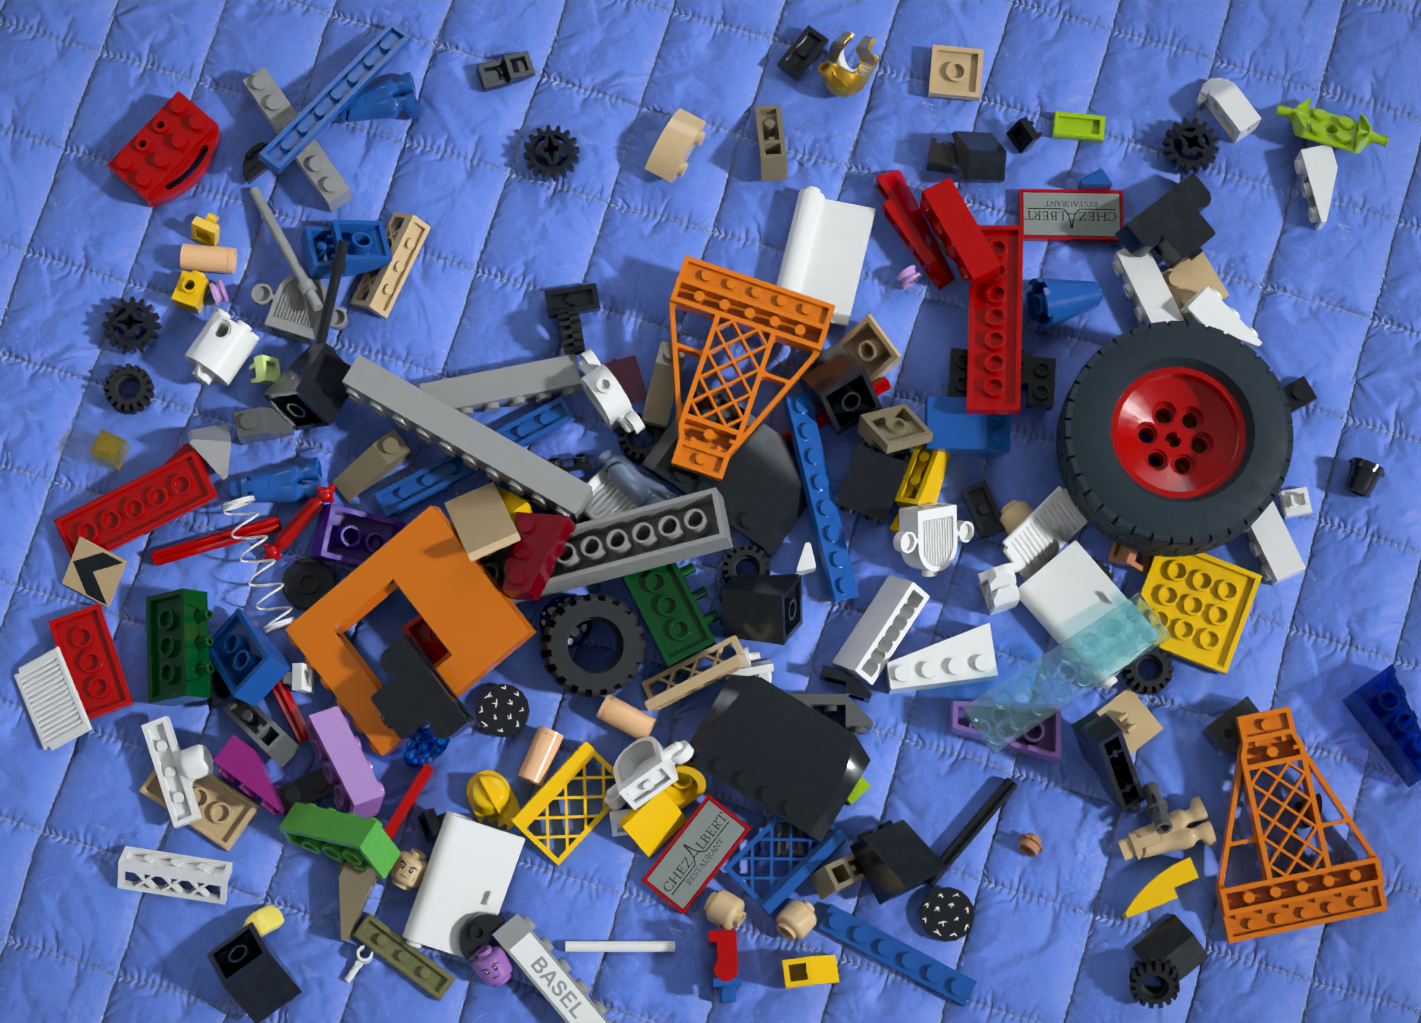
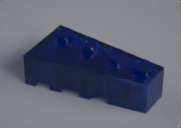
M1391 664L1343 699L1342 702L1409 788L1421 780V729L1417 723L1416 713L1414 710H1411L1405 697L1407 694L1403 685L1399 684L1395 675L1397 672L1393 664Z

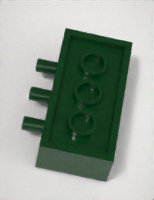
M675 562L621 576L666 669L716 645L708 625L719 620L720 616L717 610L702 615L696 601L708 596V592L704 586L691 592L684 577L696 572L693 563L679 568Z
M182 588L146 597L148 704L177 706L210 699V674L214 672V665L209 663V647L213 645L214 641L208 632V620L212 619L213 613L208 609L207 592Z

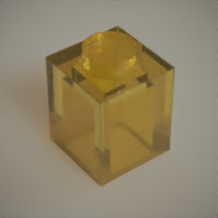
M101 429L89 453L95 460L120 470L131 447L125 439Z

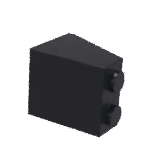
M329 344L310 345L265 391L263 396L296 430L329 426L349 396L345 392L346 389L342 381L351 366L344 362Z
M839 343L821 352L819 357L798 380L802 390L810 392L812 403L837 435L859 423L860 415L882 409V405L865 367ZM803 364L793 369L795 374L803 366Z
M862 437L856 447L836 504L841 505L840 509L847 513L855 514V512L866 515L865 519L871 522H886L911 454L900 450L886 454L879 445L871 447Z
M801 574L731 577L720 589L719 600L722 602L720 625L723 626V637L736 635L738 639L784 645L803 624Z
M904 819L894 824L892 820H888L877 826L878 831L874 833L871 829L866 830L856 836L857 842L849 846L879 905L923 885L947 870L945 864Z
M253 922L207 954L224 988L255 1023H260L265 1018H268L272 1013L302 992L294 976Z

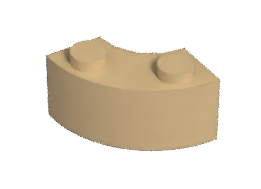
M679 108L660 135L644 169L670 183L678 176L682 177L689 165L686 162L696 145L700 146L706 136V132L703 130L707 122Z

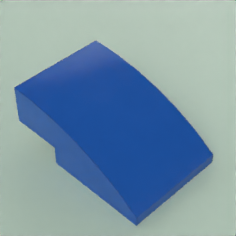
M332 220L330 227L304 226L300 241L309 279H330L331 271L329 268L331 260L335 258L339 240L349 242L345 258L347 266L345 274H342L341 277L372 271L392 261L383 221Z

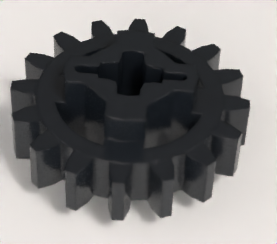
M1183 118L1181 125L1174 122L1172 129H1168L1165 134L1167 138H1164L1162 145L1166 146L1162 154L1170 156L1167 164L1174 162L1176 164L1174 170L1177 171L1182 167L1186 175L1189 169H1193L1195 174H1198L1200 167L1206 171L1209 163H1214L1216 159L1215 154L1219 151V147L1214 146L1218 143L1219 138L1212 137L1215 131L1214 128L1207 130L1205 128L1207 122L1205 121L1198 125L1197 118H1194L1192 123ZM1189 144L1194 145L1192 149L1188 148L1187 146Z
M547 125L546 131L543 132L540 128H537V136L529 135L531 143H524V149L528 152L523 153L524 160H529L526 163L527 169L534 168L533 176L536 177L541 173L543 181H546L548 176H552L553 181L556 182L558 175L565 179L567 178V170L572 173L575 171L572 163H579V157L576 155L580 153L578 146H575L577 144L576 137L569 139V130L561 133L559 125L555 130H551L550 125ZM550 145L552 150H554V161H551V156H549Z
M131 296L128 303L121 298L120 306L111 304L114 311L112 313L105 312L109 321L102 322L104 328L109 329L104 332L106 338H111L109 341L112 347L118 345L117 349L121 353L127 348L130 355H133L136 348L143 353L144 345L152 348L153 345L150 340L152 338L159 339L155 330L162 329L160 323L156 322L160 319L158 313H153L155 310L152 304L146 306L147 303L143 298L137 303L134 296ZM139 311L146 314L149 320L140 318ZM132 322H136L137 325H133L132 329H128ZM116 331L124 333L125 340L119 338Z

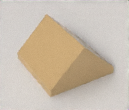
M871 314L867 315L838 342L865 367L871 383L899 366L900 353Z

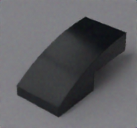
M528 51L504 55L502 60L479 64L476 67L483 92L503 88L535 76Z
M823 665L820 680L845 686L843 694H846L851 699L869 703L872 693L864 685L840 670Z

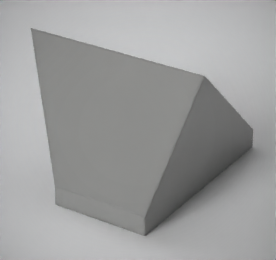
M228 423L190 430L188 432L189 443L223 480L228 477L231 450Z

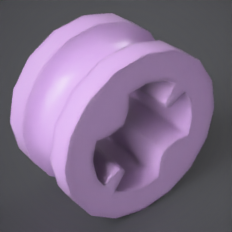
M915 265L909 266L896 277L898 282L901 281L903 283V289L911 287L921 279L922 274L916 272L917 267Z
M222 279L218 280L217 284L209 283L216 305H220L222 300L229 301Z

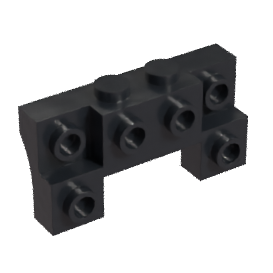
M951 348L947 397H967L968 349ZM1022 349L1021 390L1027 389L1025 408L1041 406L1046 407L1048 411H1052L1054 406L1056 359L1031 356V353H1025V350Z

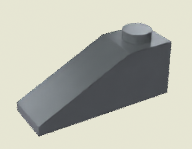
M235 697L223 709L279 766L283 767L301 749L258 706L254 707Z

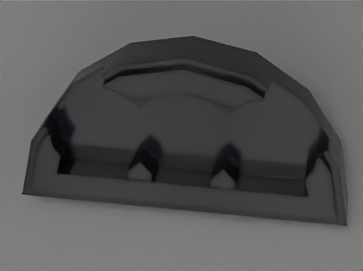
M260 142L251 147L245 154L243 175L248 184L270 169L258 159L259 153L269 143Z
M215 665L214 672L210 674V699H207L209 711L222 706L231 694Z
M477 913L468 918L460 928L458 940L459 949L465 959L468 960L506 920L496 913Z

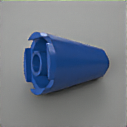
M1033 278L1028 284L1032 285V291L1027 292L1028 310L1032 321H1038L1040 326L1036 327L1039 330H1047L1098 307L1100 301L1103 300L1102 288L1094 281Z

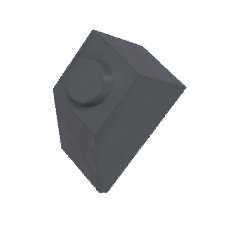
M258 407L233 413L238 439L242 445L295 435L293 426L275 408Z

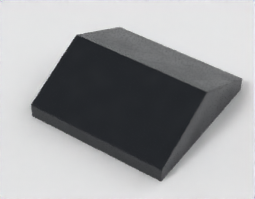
M952 132L964 181L995 183L1004 181L1007 151L992 133Z
M1175 914L1132 947L1140 959L1146 956L1147 960H1150V955L1155 954V958L1158 960L1160 955L1165 956V962L1168 959L1173 961V966L1176 965L1178 968L1179 981L1209 958L1195 935ZM1154 976L1161 985L1165 983L1164 978Z

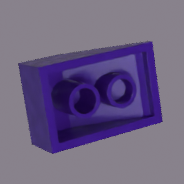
M332 503L326 504L319 513L310 557L358 568L405 528L406 523Z

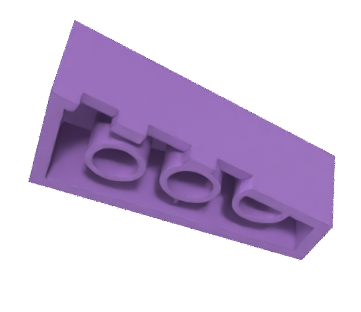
M953 701L950 705V733L1058 763L1061 759L1062 705Z
M339 706L309 715L305 730L317 760L324 761L323 772L327 784L333 783L336 797L334 802L337 809L343 808L346 814L352 812L359 817H373L377 819L383 797L385 796V790L382 783L377 781L373 774L371 761L364 757L361 742L357 736L353 735L350 729L349 718L346 714H342Z

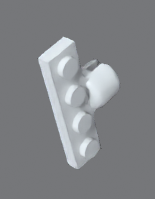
M164 716L141 725L174 828H180L202 819L192 784L195 780L212 774L214 764L209 750L206 746L200 744L181 750L169 716Z

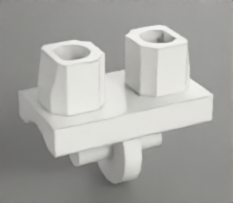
M742 646L750 665L730 675H755V677H762L771 683V672L774 671L771 659L751 662L752 660L760 659L759 651L749 653L748 646Z

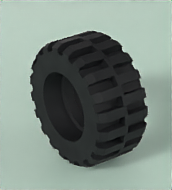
M581 595L557 607L546 621L544 632L540 639V643H542L541 658L544 660L546 665L544 667L547 673H550L553 677V681L565 688L566 691L585 697L610 695L619 689H623L638 674V668L640 664H643L645 657L643 656V651L646 648V640L643 639L642 634L644 630L642 625H639L638 617L634 611H630L622 601H617L613 599L614 597L608 595ZM584 621H601L607 624L617 637V654L611 664L602 670H584L577 666L569 655V636L572 630Z

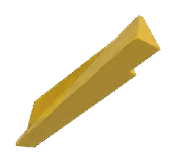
M924 444L916 446L895 498L897 505L901 506V508L936 503L951 453L924 449ZM899 512L890 526V530L894 533L900 531Z

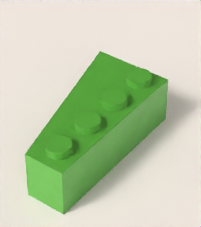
M295 802L279 826L280 831L291 844L319 855L324 852L334 861L340 863L346 859L355 864V869L363 872L370 868L376 872V877L384 880L401 854L383 830V825L379 820L373 817H359L352 812L346 814L330 807L325 809L312 803L303 804Z

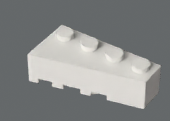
M990 623L888 662L885 666L888 693L896 694L995 681L998 673Z

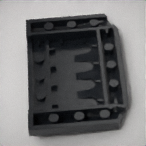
M696 390L693 399L705 393ZM712 395L717 407L730 402L725 395ZM707 398L695 403L700 415L713 410ZM738 405L742 415H744L745 409ZM690 406V409H689V412H688V413L695 416V414H694V412H693V410H692V408H691V406ZM733 406L720 412L726 424L739 419ZM716 414L706 419L721 424ZM750 414L747 425L750 426L757 418ZM675 417L641 464V467L661 481H666L684 495L716 487L724 499L729 526L750 540V544L757 546L759 550L762 549L771 558L808 506L793 443L761 422L729 459L722 482L670 465L678 443ZM737 424L731 428L739 430L740 424Z
M730 675L689 743L694 749V753L688 760L822 842L871 761L854 733L762 677Z

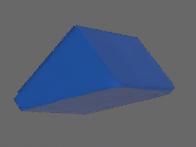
M1100 168L1081 179L1077 190H1110L1112 182L1103 168Z

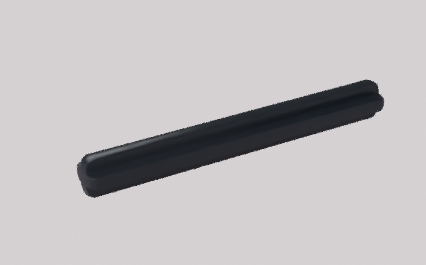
M1006 778L940 855L939 859L945 864L947 870L1016 790L1017 784L1012 779ZM946 871L926 883L933 887Z

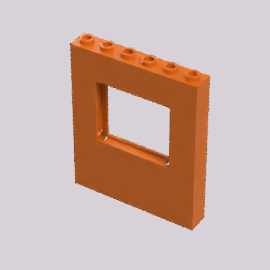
M429 506L285 629L290 635L288 637L289 642L296 649H300L306 656L304 658L306 664L312 670L316 669L322 677L320 679L322 685L328 691H333L338 698L336 700L338 706L344 712H349L354 719L352 721L354 727L360 733H365L370 740L368 743L371 749L376 754H381L382 756L391 755L409 739H400L393 728L389 729L380 718L382 714L372 702L371 696L381 689L383 684L344 633L398 587L449 651L434 664V667L458 698L537 633L480 559L470 561L455 527L437 506Z

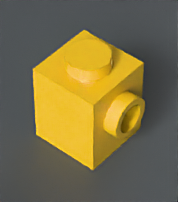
M183 270L171 298L174 305L200 314L210 290L206 275L196 270H192L191 273Z

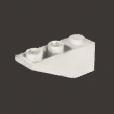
M1326 144L1302 149L1294 160L1295 171L1298 175H1301L1303 182L1301 184L1302 195L1309 203V220L1315 224L1316 230L1322 229L1327 222L1338 169L1332 146Z
M1209 286L1200 289L1179 310L1188 322L1205 324L1206 327L1212 326L1223 330L1224 334H1231L1241 340L1242 344L1245 343L1252 349L1262 344L1257 338V332L1250 326H1246L1239 319V313L1235 309L1228 307L1222 301L1220 293Z

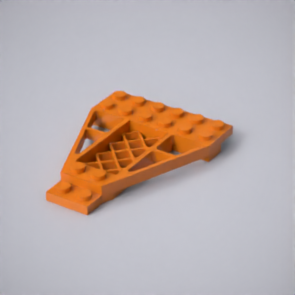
M685 255L668 305L678 439L670 465L722 482L729 459L819 357L836 305ZM675 309L711 320L712 326L705 347L702 350L677 343ZM729 326L733 327L737 338L725 343L720 331ZM740 330L745 331V332H748V333H745V334L742 335V333L740 332ZM715 334L721 345L709 350ZM757 335L763 346L750 351L745 339ZM740 342L746 354L734 359L728 347ZM774 343H781L811 354L810 358L790 380L772 375L765 370ZM724 350L729 362L717 367L711 355ZM765 350L759 367L754 355ZM678 351L699 359V365L685 404L681 403ZM707 358L713 369L701 374ZM749 358L755 370L742 375L737 363ZM732 366L738 378L726 383L720 371ZM716 374L721 386L709 391L703 379ZM757 375L751 391L745 380ZM766 380L784 386L757 419L748 426L747 421L760 382ZM699 382L705 394L693 399ZM741 382L747 394L734 399L729 387ZM724 390L730 402L717 407L712 395ZM707 398L713 410L700 415L695 403ZM749 399L744 415H742L737 404ZM690 406H691V408H692V410H693L695 416L688 413V412H689V409H690ZM733 406L739 419L726 424L720 412ZM716 414L721 424L706 419ZM737 424H740L739 430L731 428Z
M1290 706L1235 717L1241 744L1238 745L1215 887L1227 943L1387 911L1388 907L1383 889L1385 881L1379 856H1376L1305 750L1303 742L1296 733ZM1293 761H1297V762H1298V766H1296V765L1293 764L1292 762H1293ZM1283 764L1277 775L1264 768ZM1288 766L1300 773L1293 786L1281 779ZM1257 769L1251 779L1249 771ZM1262 771L1274 779L1267 791L1254 784ZM1311 773L1341 816V819L1321 822ZM1301 781H1302L1304 793H1302L1301 791H1299V790L1297 789L1298 786L1300 785ZM1278 782L1290 789L1283 802L1270 795ZM1242 786L1252 828V836L1246 839L1231 841L1239 788ZM1253 788L1264 795L1258 805L1256 804ZM1294 793L1306 800L1299 813L1287 806ZM1268 798L1280 806L1273 818L1260 811ZM1307 808H1308L1310 820H1308L1307 818H1305V817L1303 816L1304 813H1305V811L1307 810ZM1284 809L1296 816L1289 829L1276 822ZM1259 815L1270 822L1264 832H1262ZM1300 819L1312 827L1305 840L1293 833ZM1346 823L1364 850L1366 857L1331 865L1323 828ZM1274 825L1286 833L1279 845L1266 838ZM1313 835H1314L1316 847H1314L1313 845H1311V844L1309 843L1310 840H1311V838L1313 837ZM1290 836L1302 843L1295 856L1282 849ZM1250 842L1254 843L1262 877L1257 881L1225 887L1224 881L1230 847ZM1265 842L1275 848L1270 859H1268ZM1306 846L1318 854L1311 867L1299 860ZM1280 852L1292 859L1285 872L1272 865ZM1296 863L1307 869L1290 873ZM1271 869L1281 876L1272 877Z

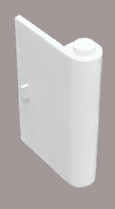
M806 186L805 189L799 191L776 285L836 305L830 323L848 327L876 208L828 200L820 193L821 190L819 188Z
M1076 540L1018 588L1021 602L1098 690L1102 687L1106 691L1118 681L1115 676L1160 638V635Z
M447 811L402 935L406 938L405 943L416 948H421L422 945L464 957L459 949L460 928L474 914H499L525 838L474 822L472 819L461 814ZM490 938L482 946L488 945ZM474 953L469 959L473 960L476 954Z

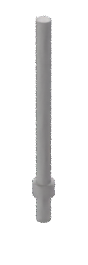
M253 187L249 193L299 283L298 288L304 297H307L314 311L321 310L323 304L316 293L317 288L312 279H308L259 188Z

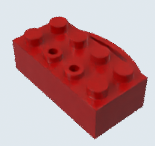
M178 91L107 166L112 175L150 208L156 207L180 197L201 180L216 157L221 132L214 120ZM208 148L204 159L197 169L186 180L169 189Z

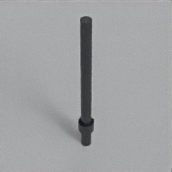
M338 241L335 258L331 260L329 268L331 276L315 344L326 343L341 276L345 274L347 266L345 258L349 245L348 241Z

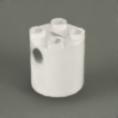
M220 308L213 313L184 355L185 359L195 367L191 374L208 386L212 381L228 386L260 339L251 332L252 328L241 320L235 323L230 319L231 316Z

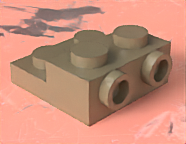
M905 403L860 415L857 432L871 447L879 445L886 454L932 442L933 433Z

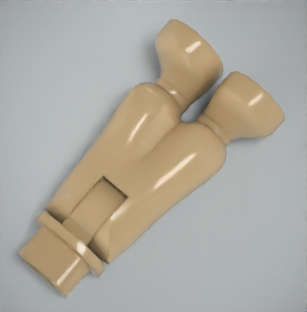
M1197 796L1191 799L1188 810L1176 809L1168 813L1173 826L1170 832L1166 834L1157 833L1154 822L1128 833V837L1118 840L1117 843L1124 861L1135 857L1137 860H1140L1141 857L1147 858L1170 851L1188 849L1193 847L1196 841L1199 840L1209 847L1217 845L1210 821L1201 823L1193 828H1187L1190 823L1203 821L1208 818L1200 797Z

